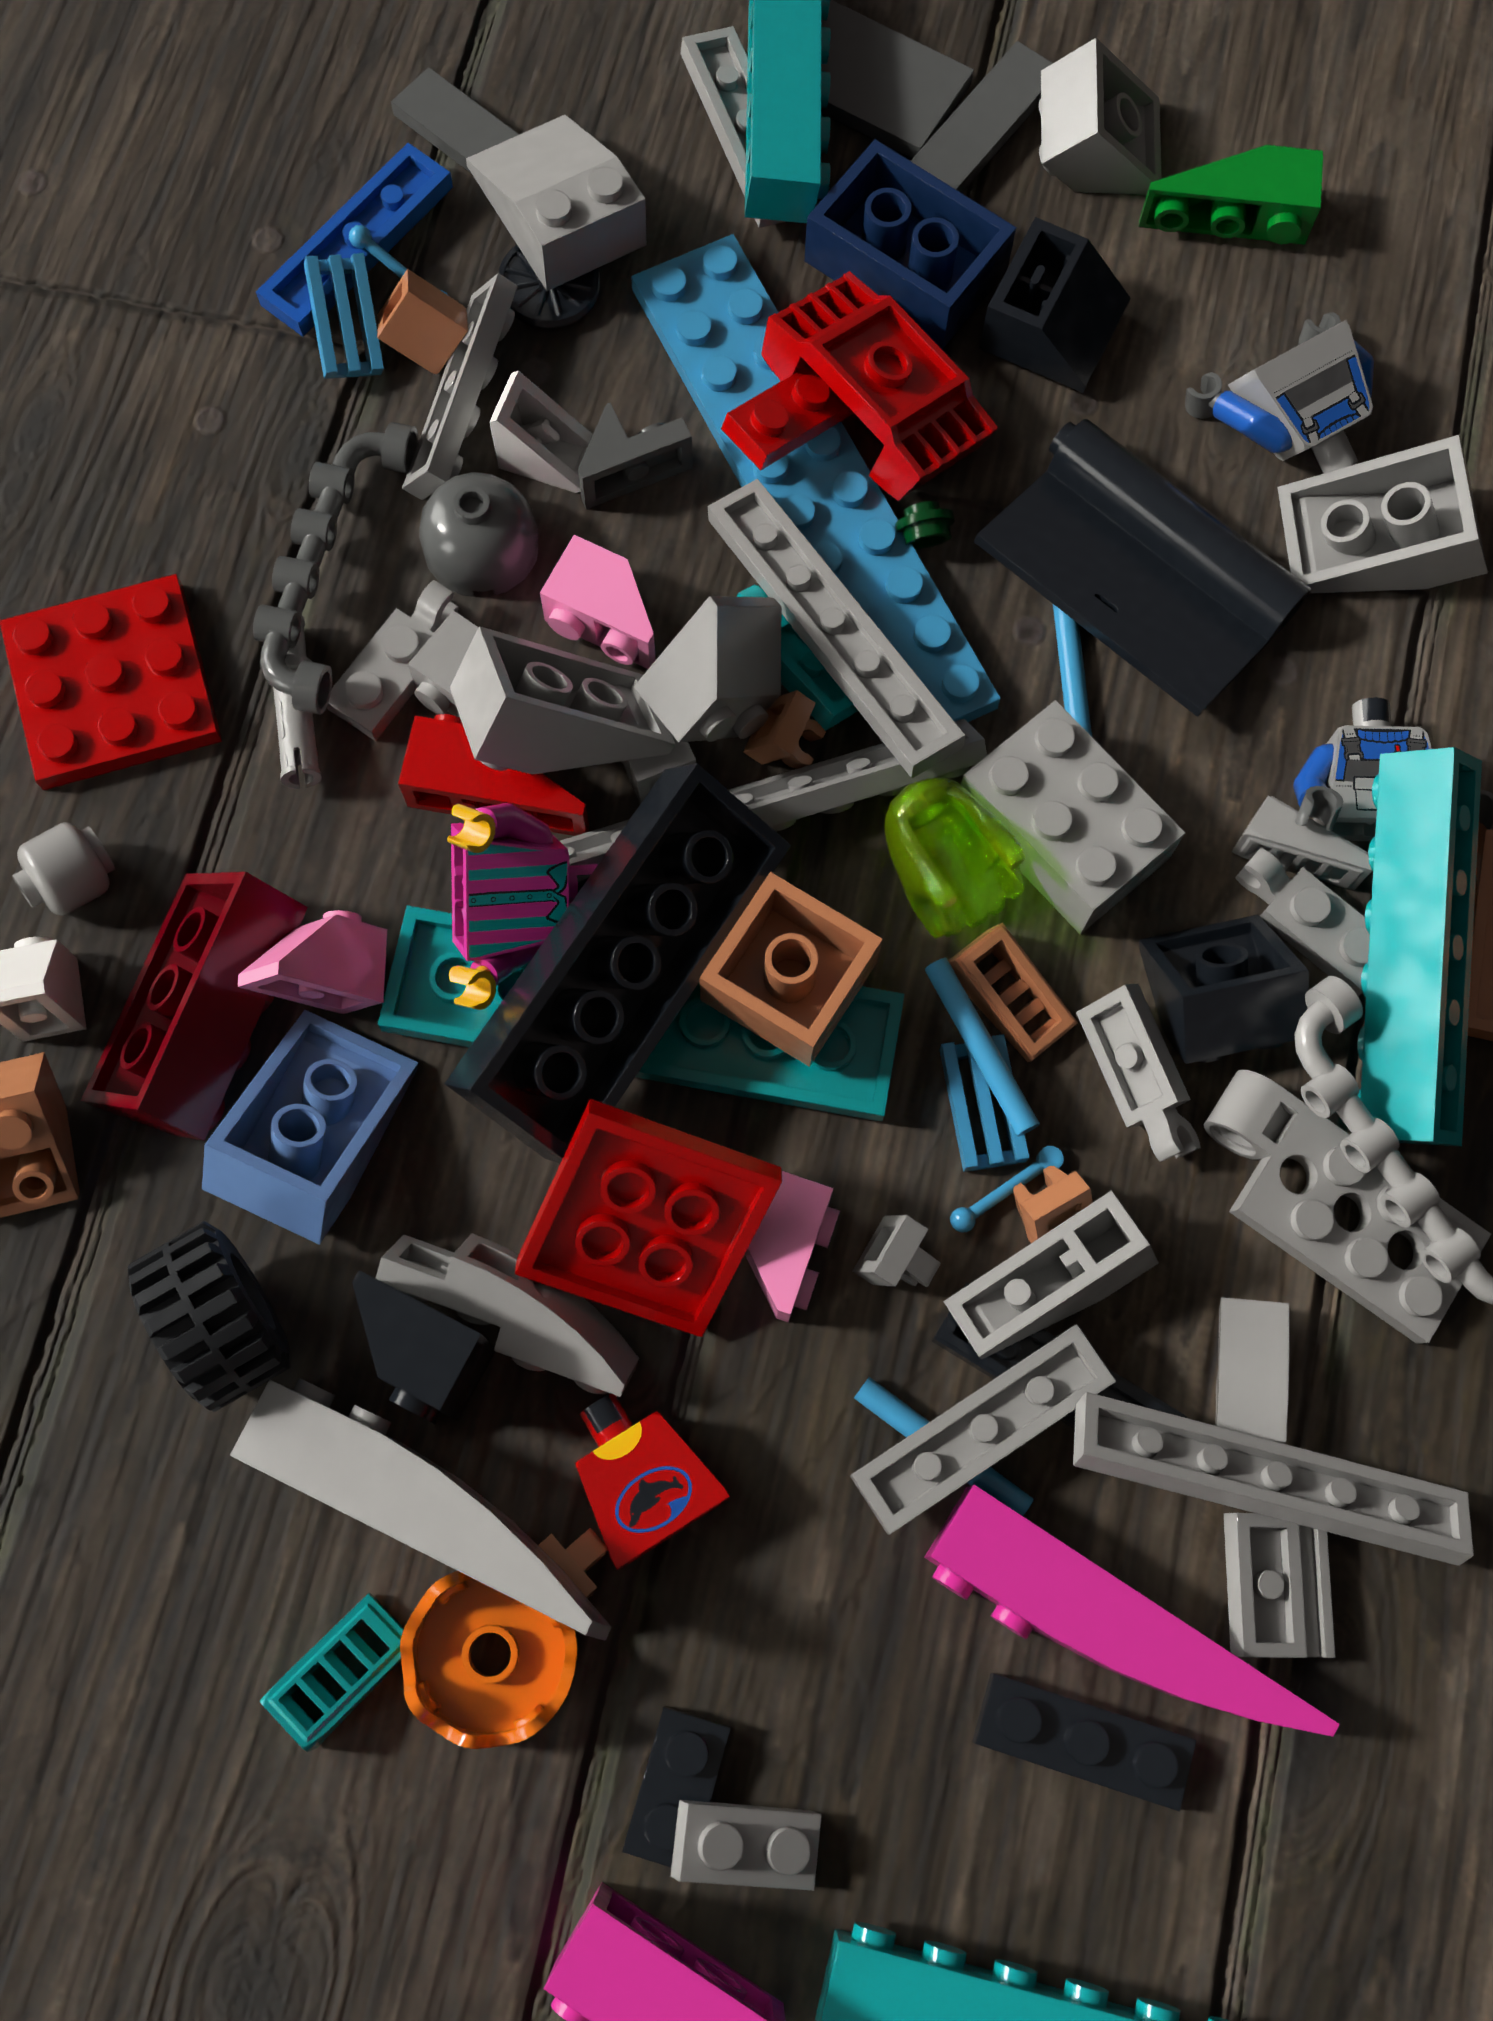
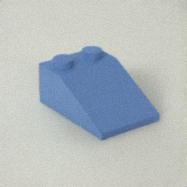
M304 1010L205 1143L202 1190L320 1245L351 1198L417 1071L419 1062Z

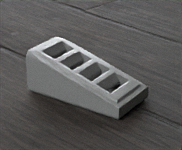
M1268 795L1233 848L1232 853L1250 860L1260 848H1263L1281 862L1285 871L1296 874L1304 867L1320 881L1352 891L1372 872L1368 852L1333 831L1326 830V827L1309 818L1306 826L1297 825L1295 820L1299 811Z

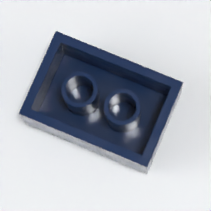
M874 139L807 216L805 262L834 281L850 271L876 294L890 295L943 350L1005 275L1017 227Z

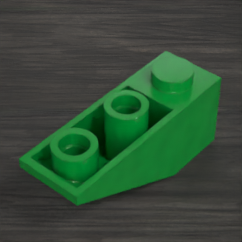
M1264 145L1150 182L1139 219V227L1160 229L1165 232L1181 231L1216 235L1221 238L1237 237L1272 241L1277 244L1293 243L1305 245L1321 209L1323 151Z

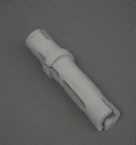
M302 615L301 632L298 642L294 648H289L285 658L286 665L294 671L297 670L303 660L312 662L306 657L305 620ZM273 687L280 750L281 782L287 787L300 789L298 766L302 765V771L305 773L306 788L312 787L321 781L313 713L295 710L292 705V696L280 692Z

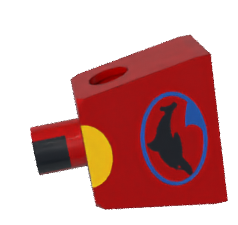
M609 1394L579 1414L597 1443L598 1448L578 1460L575 1465L610 1558L617 1570L623 1569L730 1499L723 1485L658 1411L633 1425L616 1395Z

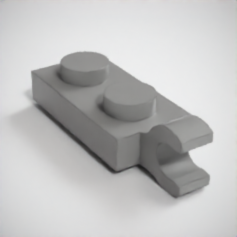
M433 580L420 595L411 617L396 608L333 686L327 709L376 741L416 690L408 663L453 610L458 612V606L451 602L454 593Z
M1260 848L1235 877L1243 887L1269 904L1260 917L1275 933L1325 974L1344 980L1359 996L1363 993L1361 974L1364 965L1368 962L1370 934L1366 929L1365 917L1304 867L1290 879L1281 862L1270 852Z
M1125 984L1077 1011L1078 1019L1126 1128L1144 1124L1149 1136L1150 1146L1159 1162L1173 1156L1176 1159L1181 1158L1199 1149L1200 1142L1195 1130L1176 1110V1107L1191 1099L1139 984Z

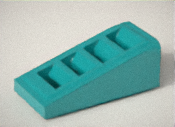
M368 1593L260 1699V1703L306 1752L317 1749L401 1661L400 1641L404 1628L371 1593ZM363 1621L390 1648L381 1658L354 1631ZM342 1643L368 1669L360 1679L334 1653ZM320 1665L346 1691L338 1701L313 1675ZM299 1687L324 1713L316 1723L291 1697Z

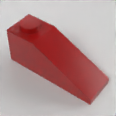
M438 714L433 719L415 715L398 781L407 807L451 814L452 808L456 804L478 809L480 807L511 803L548 824L551 832L576 836L589 831L585 803L543 773L532 775L509 768L500 771L475 760L460 717L450 714Z

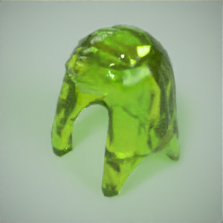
M944 777L927 778L907 785L890 802L885 817V837L889 854L909 903L925 928L935 939L943 936L957 935L963 931L965 925L973 929L985 923L989 914L996 915L1004 910L1006 898L1015 899L1025 891L1020 865L1025 861V856L1019 841L992 812L972 796L960 783Z

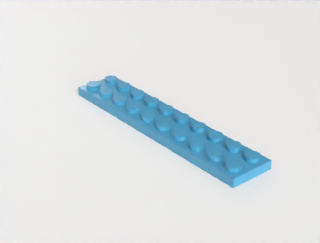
M734 234L632 275V291L741 487L756 479L762 483L954 722L961 719L970 722L998 709L1000 696L913 545H905L903 533L896 532L895 523L898 519L878 484L869 476L870 471L842 422L829 428L763 470H760L722 431L721 427L728 412L781 382L761 355L768 317L779 312Z

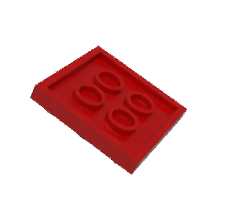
M177 574L0 620L36 783L42 790L222 742L186 596Z
M590 1099L517 1257L515 1275L702 1337L782 1183V1169L780 1166Z

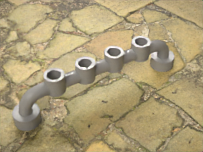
M1336 976L1326 977L1306 992L1305 1002L1308 1009L1299 1018L1294 1034L1296 1053L1304 1069L1312 1078L1301 1087V1095L1304 1102L1312 1112L1321 1118H1328L1335 1112L1339 1115L1351 1132L1340 1143L1342 1153L1347 1161L1355 1169L1363 1173H1368L1374 1167H1377L1392 1187L1380 1198L1381 1205L1386 1214L1396 1224L1404 1228L1410 1227L1417 1221L1432 1243L1420 1253L1421 1260L1427 1270L1444 1283H1449L1458 1277L1464 1287L1477 1299L1493 1305V1276L1486 1271L1478 1260L1481 1254L1476 1242L1465 1231L1453 1226L1438 1205L1440 1197L1434 1185L1425 1176L1411 1169L1398 1151L1399 1140L1394 1131L1384 1121L1372 1116L1358 1097L1359 1087L1355 1078L1346 1068L1333 1063L1322 1046L1324 1029L1331 1033L1339 1034L1363 1015V1007L1355 991L1344 980Z

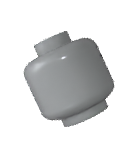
M63 822L30 839L19 847L17 857L22 870L13 874L12 877L32 908L44 903L52 913L64 916L103 895L110 885L108 873L114 871L115 867L102 843L89 826L80 831L72 823Z

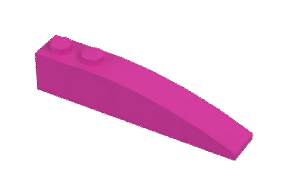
M976 1485L966 1487L924 1557L938 1566L932 1576L933 1579L965 1600H968L974 1590L996 1605L991 1615L994 1620L1026 1640L1032 1630H1034L1038 1634L1104 1669L1170 1696L1239 1717L1331 1737L1334 1736L1340 1725Z

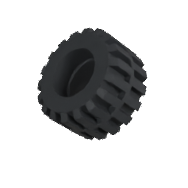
M207 1221L201 1222L128 1265L130 1293L151 1341L182 1388L191 1398L209 1411L216 1412L290 1369V1350L285 1333L263 1289L229 1238Z

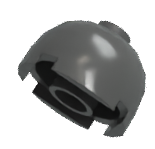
M470 472L454 476L439 486L423 507L419 538L427 567L440 584L462 596L475 597L473 591L485 592L493 590L494 595L508 592L526 579L537 562L539 533L532 508L528 500L515 485L495 475Z

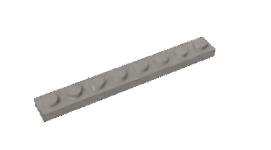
M965 719L956 721L955 723L965 734L964 748L913 779L886 745L881 743L729 789V791L773 830L780 831L792 826L796 819L819 812L825 814L840 813L851 808L855 801L878 794L881 796L899 795L908 791L912 784L934 777L948 779L961 776L969 770L970 766L976 765L987 756L985 739ZM629 820L560 840L568 849L569 866L599 864Z

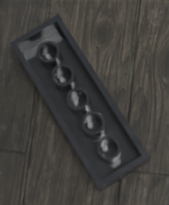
M698 763L665 769L444 1084L543 1158L561 1163L589 1100L593 1099L613 1107L617 1105L700 982V976L769 873L775 871L792 845Z

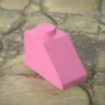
M343 910L326 912L323 914V919L295 928L238 975V987L340 1014L384 1003L387 929L362 922V916L355 912Z

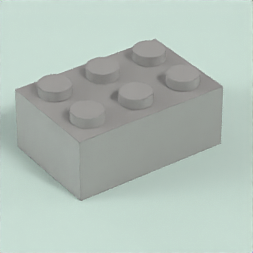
M1056 700L963 775L955 802L1080 935L1166 863L1185 834L1173 819Z

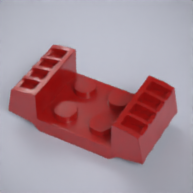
M850 271L832 283H827L816 292H811L802 300L790 304L789 307L779 313H774L768 317L761 352L766 363L780 381L808 365L822 378L884 444L869 476L897 501L977 450L998 429L997 425L974 397L970 379L890 295L876 294Z

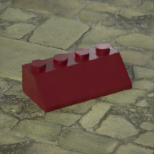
M248 872L185 874L81 1101L174 1136L205 1141L209 1130L217 1125L225 1109L224 1096L234 1073L243 1066L251 1050L250 1037L260 1014L270 1006L275 997L238 987V975L291 931L300 927L308 907Z

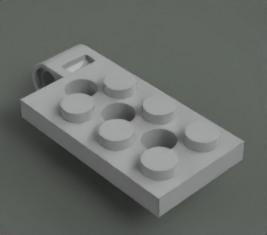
M1238 1070L1204 1123L1205 1131L1224 1148L1252 1160L1261 1159L1229 1212L1416 1344L1429 1343L1461 1288V1281L1456 1277L1451 1282L1444 1283L1427 1270L1421 1260L1420 1253L1432 1243L1417 1221L1410 1227L1404 1228L1396 1224L1386 1214L1381 1205L1380 1198L1392 1187L1377 1167H1374L1368 1173H1363L1355 1169L1347 1161L1342 1153L1340 1143L1350 1134L1327 1118L1317 1116L1306 1103L1273 1080L1250 1070ZM1287 1158L1298 1161L1306 1172L1307 1182L1299 1194L1287 1190L1280 1179V1168ZM1340 1196L1352 1199L1359 1209L1360 1220L1358 1226L1352 1232L1340 1227L1334 1217V1205ZM1440 1198L1438 1205L1454 1227L1462 1229L1472 1237L1481 1253L1491 1233ZM1395 1233L1406 1237L1413 1249L1412 1261L1404 1270L1394 1265L1388 1255V1243Z

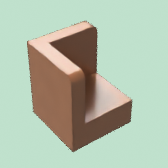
M409 269L406 270L377 315V338L433 374L440 373L468 332L466 308Z

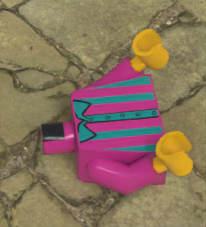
M502 803L478 809L456 804L453 806L451 813L453 816L465 820V823H451V836L449 835L447 838V842L451 843L452 942L466 961L474 962L470 968L460 965L453 966L449 971V979L451 982L466 985L463 994L454 999V1004L476 1010L487 1008L495 997L496 985L531 961L598 865L569 866L568 849L552 835L548 824L511 803Z

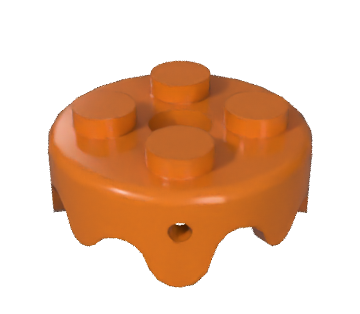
M459 1571L452 1572L439 1579L426 1591L404 1627L400 1641L405 1700L413 1715L420 1722L461 1747L483 1749L519 1743L542 1729L558 1712L568 1696L577 1668L578 1644L576 1632L574 1629ZM485 1633L501 1635L510 1647L511 1657L509 1664L503 1672L497 1675L481 1673L472 1662L471 1650L473 1644Z

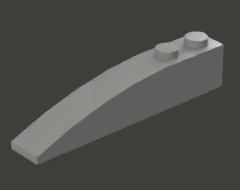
M300 1378L293 1390L272 1380L268 1381L230 1456L586 1636L606 1641L612 1627L565 1571L513 1520L464 1481L409 1446L387 1436L386 1433L392 1422L354 1405L349 1417L330 1408L336 1395Z

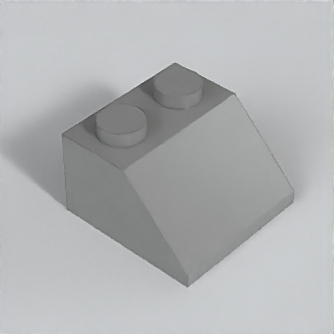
M1097 38L1041 70V99L1039 100L1041 145L1039 147V156L1047 173L1051 176H1056L1074 192L1147 195L1150 182L1162 179L1159 97Z
M709 596L635 684L634 688L678 743L702 740L712 742L717 739L735 737L744 739L757 732L765 724L769 716L766 711L781 695L782 606L775 598Z

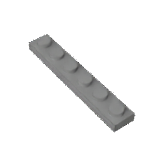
M758 479L707 506L708 520L767 596L775 598L782 606V615L912 779L964 748L965 734Z
M1086 1392L1076 1403L1073 1466L1457 1566H1460L1474 1556L1468 1492Z

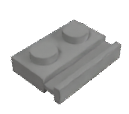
M1223 1513L1230 1652L1237 1657L1335 1658L1327 1532L1257 1513Z

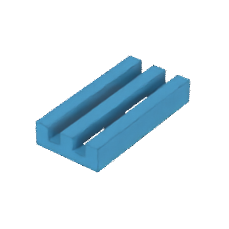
M364 253L352 254L351 258H341V254L329 255L328 259L318 260V256H306L304 269L324 379L381 375L384 366L380 343L377 338V326ZM344 274L352 275L367 362L359 361ZM321 275H331L346 363L336 364Z
M1004 1034L992 1036L991 1038L1012 1073ZM954 1042L941 1044L939 1050L963 1172L1027 1162L1030 1157L1025 1134L1017 1137L1004 1112L1003 1117L1010 1150L1002 1151L989 1085L966 1044L955 1045ZM968 1058L987 1154L976 1155L958 1060Z

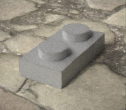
M679 1800L670 1877L679 1882L814 1891L821 1814L801 1809Z

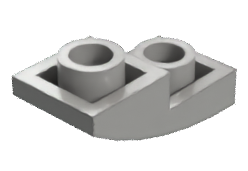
M1221 1297L1219 1307L1215 1426L1286 1444L1289 1385V1303Z

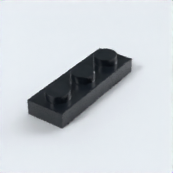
M990 1673L972 1740L977 1745L1179 1812L1196 1745L1195 1739L994 1673Z

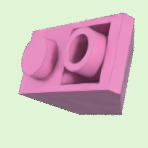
M573 535L540 591L545 621L556 633L567 639L578 640L582 638L601 647L608 657L618 663L631 665L634 662L649 669L656 661L654 633L628 559Z
M782 1171V1183L745 1255L776 1319L789 1323L794 1306L807 1310L819 1272L807 1269L815 1244L828 1248L840 1211L828 1207L833 1188Z

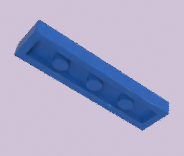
M407 143L256 291L261 307L303 337L315 326L304 269L305 257L318 256V260L328 259L329 255L341 254V258H351L352 254L364 253L368 273L379 260L365 248L358 249L351 244L349 240L351 228L356 225L367 227L371 233L372 240L386 252H389L453 188L450 171L410 143ZM344 274L348 293L354 287L352 275ZM321 275L327 312H329L336 305L331 275Z

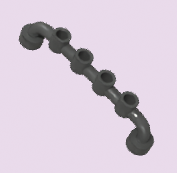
M390 422L385 433L368 432L354 436L342 445L335 455L332 464L315 462L311 469L309 494L312 498L319 500L314 511L298 508L295 511L291 523V541L293 544L301 545L296 558L281 555L277 558L273 568L272 587L275 592L283 594L278 607L261 604L256 611L253 622L254 639L264 642L260 658V666L264 677L276 690L292 696V705L295 710L321 715L326 710L330 699L332 669L329 665L303 660L297 670L294 671L286 665L285 658L289 648H294L298 642L301 632L302 612L307 599H312L316 594L320 576L319 567L325 551H330L334 546L337 535V519L343 504H348L352 498L355 483L354 474L357 466L365 458L381 456L384 469L407 474L418 445V431L415 426Z

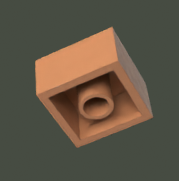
M770 872L700 976V1000L810 1067L877 964L883 939Z

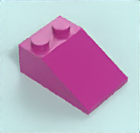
M601 1882L558 1956L543 1988L555 1997L551 2007L566 2021H786L783 2002L603 1882Z

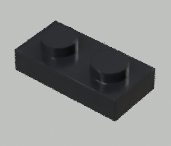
M663 1707L622 1850L623 1853L672 1867L679 1800L711 1801L731 1726L671 1707Z

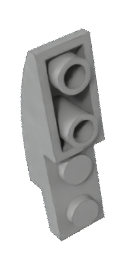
M471 1233L455 1252H451L403 1235L381 1257L376 1275L377 1280L419 1302L431 1301L453 1309L462 1319L479 1325L494 1324L501 1327L494 1351L512 1357V1360L517 1365L532 1371L548 1370L574 1380L580 1388L595 1394L611 1393L619 1397L623 1394L636 1370L639 1357L615 1327L583 1297L515 1275L516 1260L519 1254L504 1246Z

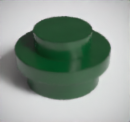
M926 501L907 507L904 510L905 517L895 523L896 532L903 533L905 545L912 544L914 549H922L950 540L952 537L950 526L955 520L952 510L940 509L939 502Z

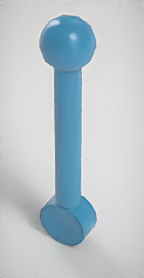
M356 225L351 228L349 240L354 247L358 249L365 248L399 278H402L407 268L372 240L371 233L367 227Z
M1055 1146L1044 1147L1037 1154L1036 1162L969 1208L959 1207L955 1209L950 1216L952 1227L958 1232L970 1231L976 1223V1218L1014 1193L1013 1188L1019 1183L1027 1184L1040 1175L1043 1169L1048 1166H1055L1059 1169L1064 1161L1062 1151Z

